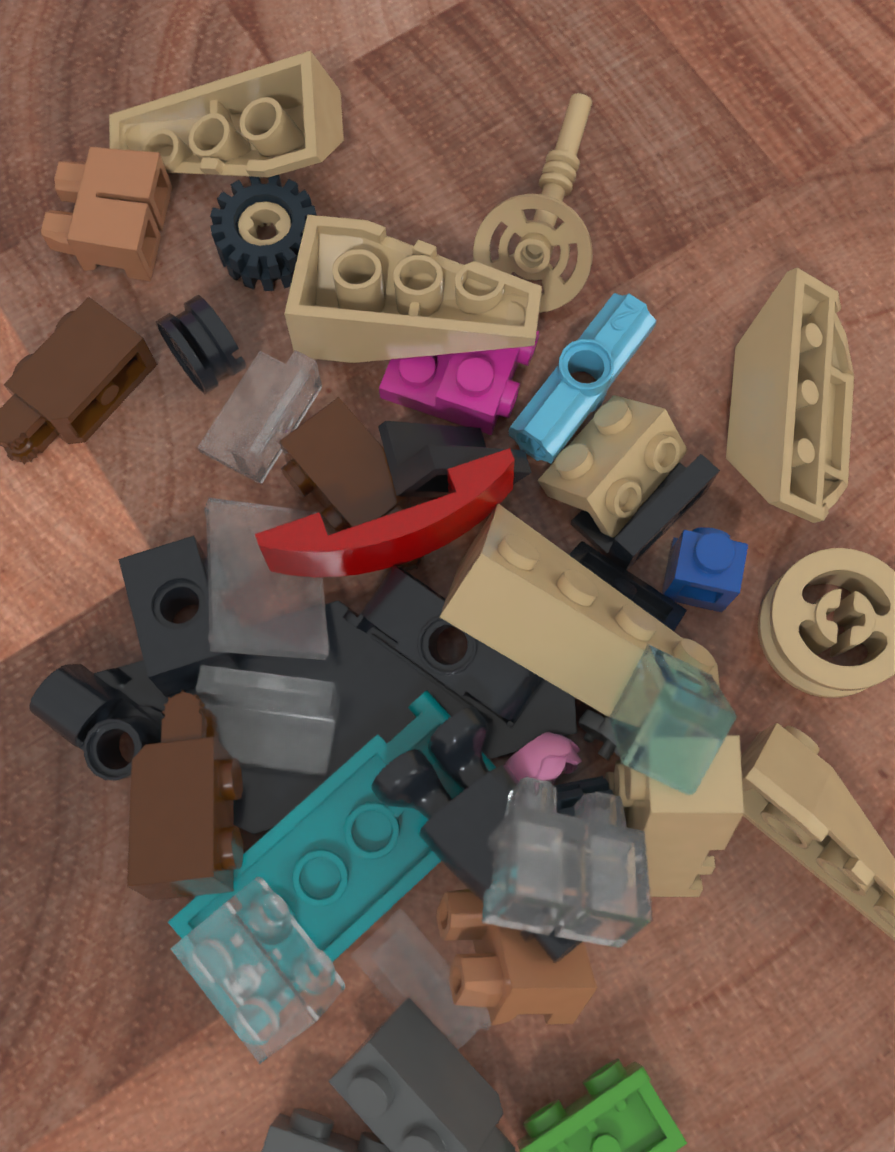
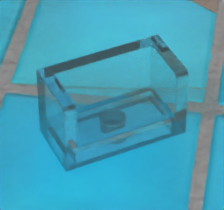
M648 644L609 718L622 764L684 794L691 795L696 792L737 715L711 674Z

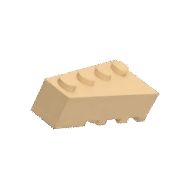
M497 504L461 559L440 618L643 738L647 735H689L721 697L718 667L713 656L697 642L680 637L507 509Z

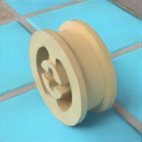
M847 548L820 550L796 562L770 587L759 610L758 636L760 645L767 661L775 672L794 688L810 695L825 698H840L854 695L894 675L895 571L886 563L870 554ZM816 584L836 585L851 592L850 595L841 600L842 589H835L825 594L813 604L807 603L802 596L805 587ZM834 611V622L828 621L826 616ZM837 625L844 627L845 632L838 636ZM860 643L865 645L868 651L867 657L857 666H840L829 663L817 656L831 647L830 657H836Z

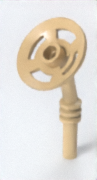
M580 93L571 96L555 150L549 151L547 154L546 163L542 170L543 174L539 180V186L542 189L541 194L514 196L495 206L482 221L474 241V261L508 274L515 272L520 277L528 280H542L544 293L541 294L539 313L557 309L572 300L583 288L592 265V242L586 225L572 208L562 202L564 196L570 195L572 192V183L575 181L576 172L580 165V161L576 156L592 106L591 98ZM536 209L533 220L527 221L523 210ZM557 217H559L564 222L555 229ZM502 221L508 227L503 232L499 242V259L492 261L490 253L491 239L496 227ZM517 233L521 238L515 253L510 255L509 241L512 235ZM577 243V264L569 279L564 282L560 275L565 270L569 260V244ZM560 245V259L553 268L549 261L554 246Z

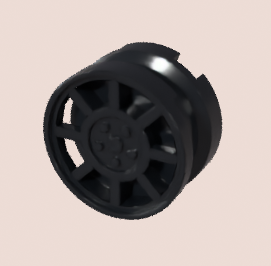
M196 295L184 303L185 311L177 316L171 313L166 314L156 321V326L184 372L195 386L206 395L219 386L218 379L226 373L232 377L246 368V363L242 356L237 359L232 356V353L239 349L235 340L212 307L200 295Z

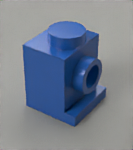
M700 527L692 531L683 530L680 537H674L671 542L662 594L677 603L722 613L740 594L748 544L733 541L728 533L715 528Z

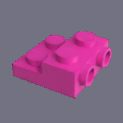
M540 331L536 333L535 346L391 359L379 386L380 398L465 427L481 428L483 433L492 435L499 415L506 418L511 416L520 389V383L512 381L519 363L529 366Z

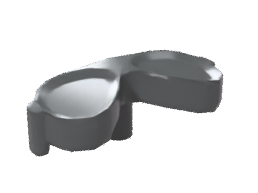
M585 709L579 718V726L587 732L584 736L585 741L592 743L596 739L604 742L598 754L607 761H609L614 752L619 757H622L625 752L627 753L638 742L633 735L607 716L603 717L592 710Z

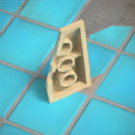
M311 51L109 114L110 148L158 152L162 157L166 171L169 173L272 177L321 163L344 141L341 91Z
M307 215L284 315L295 357L359 363L535 346L542 286L476 261L463 265L437 255V246L418 240L414 246L386 235V227L368 220Z
M778 723L759 732L741 755L743 817L895 941V858L833 767L817 755L820 749L809 736L791 726L783 728Z

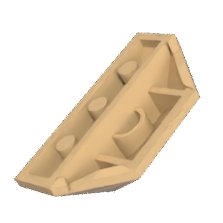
M794 268L785 274L736 345L726 459L769 504L816 523L825 520L829 514L828 510L838 501L848 486L854 372L847 336L836 312L841 310L838 291L801 269Z

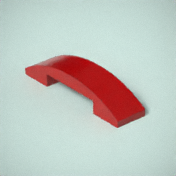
M509 448L447 469L448 495L330 535L327 534L321 514L318 512L256 533L255 536L270 572L302 577H341L384 570L394 565L404 564L425 556L456 540L483 521L493 512L497 504H501L512 491L515 459Z

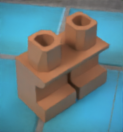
M90 147L86 162L59 161L54 178L55 191L61 201L75 203L73 213L55 210L45 212L41 234L48 247L54 251L75 255L84 271L95 270L97 265L124 269L128 278L151 282L161 240L159 231H163L173 188L160 153Z
M470 889L444 893L436 912L440 937L444 941L473 940L475 953L456 954L449 967V984L453 1004L487 1007L491 1025L509 1022L518 1014H544L546 1025L574 1024L597 989L584 941L560 961L554 963L535 938L525 942L520 933L524 926L521 929H517L506 922L483 903Z

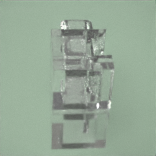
M529 777L520 779L509 794L504 819L489 837V847L495 852L492 885L484 893L482 923L546 935L555 928V936L620 948L652 921L645 831L627 828L623 803L619 796L600 792L584 794L575 804V817L557 813V788L551 782Z

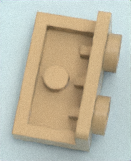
M613 395L606 404L596 411L592 420L568 447L557 455L552 465L537 481L548 497L589 512L603 534L615 537L686 455L687 448L665 408Z

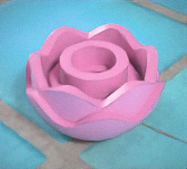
M546 732L518 750L507 760L505 765L509 767L531 799L534 794L541 795L547 793V787L554 786L555 781L561 775L574 772L582 760L577 754L580 748L572 740L562 735Z

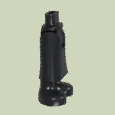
M475 707L462 709L438 727L428 744L431 757L463 790L460 794L452 799L442 785L433 765L423 752L418 749L404 752L387 764L375 777L372 783V791L381 803L387 806L414 808L425 816L428 821L421 828L419 835L437 857L483 903L506 922L517 929H521L524 926L520 933L525 942L535 938L552 961L557 963L600 927V923L581 901L586 891L580 884L575 885L576 880L560 847L538 809L507 765H501L491 771L487 769L482 757V750L488 732L486 720Z

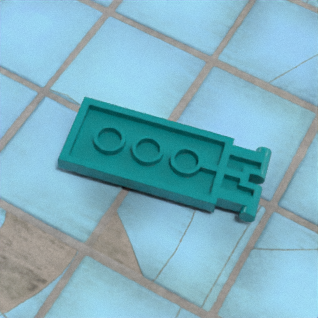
M428 690L408 707L416 718L391 741L386 743L377 734L243 854L241 868L234 869V892L196 896L168 921L169 925L258 1030L265 1026L441 862L419 835L421 828L428 819L414 808L387 806L381 803L372 791V783L380 771L393 759L413 749L423 752L433 765L442 785L452 799L463 791L429 754L428 744L431 736L451 716ZM482 752L483 761L487 769L491 771L497 768Z

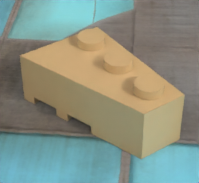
M647 735L615 762L614 772H606L605 776L609 783V790L612 789L615 796V808L620 811L623 834L626 833L628 841L626 850L632 863L630 873L634 881V889H631L633 897H699L703 891L700 875H711L715 868L714 856H707L709 850H725L744 814L739 735Z

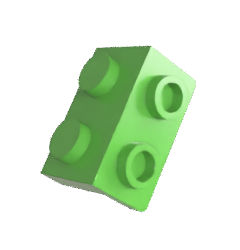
M618 1058L587 1077L583 1084L588 1093L565 1109L560 1100L557 1099L527 1118L523 1122V1126L528 1134L519 1139L517 1144L520 1152H676L686 1145L687 1142L649 1081L651 1079L644 1067L633 1061L624 1068Z

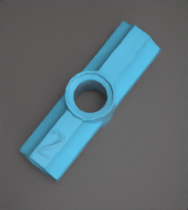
M614 293L579 339L571 342L563 349L559 357L558 366L509 428V436L519 445L520 450H525L526 454L537 461L542 460L552 464L587 416L602 405L609 387L655 328L657 320L650 314L645 303L631 294L619 295ZM586 372L595 378L596 381L581 383L576 381L570 374Z

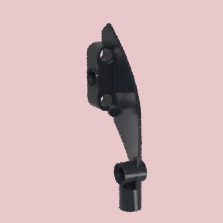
M396 565L389 571L360 615L337 600L242 630L240 632L244 647L234 650L240 672L183 690L185 693L197 694L205 704L204 709L209 708L217 718L216 723L219 725L216 728L219 732V743L233 758H237L240 763L243 791L239 800H233V825L251 834L271 829L377 734L386 743L391 741L416 718L408 707L426 690L430 692L450 716L468 707H475L487 722L488 732L482 752L489 760L516 752L546 732L564 737L577 733L575 697L464 631L462 632L468 641L465 656L454 664L444 661L439 656L437 640L445 629L454 626L440 618L446 599ZM144 660L96 673L91 672L82 664H67L53 671L41 683L31 698L29 708L30 712L72 745L84 751L87 766L96 776L104 780L118 781L131 777L132 760L130 763L127 762L119 749L122 734L127 732L133 740L135 746L133 758L145 745L161 743L162 719L165 717L162 713L165 710L164 704L169 701L168 697L171 698L181 693V691L164 696L148 678Z

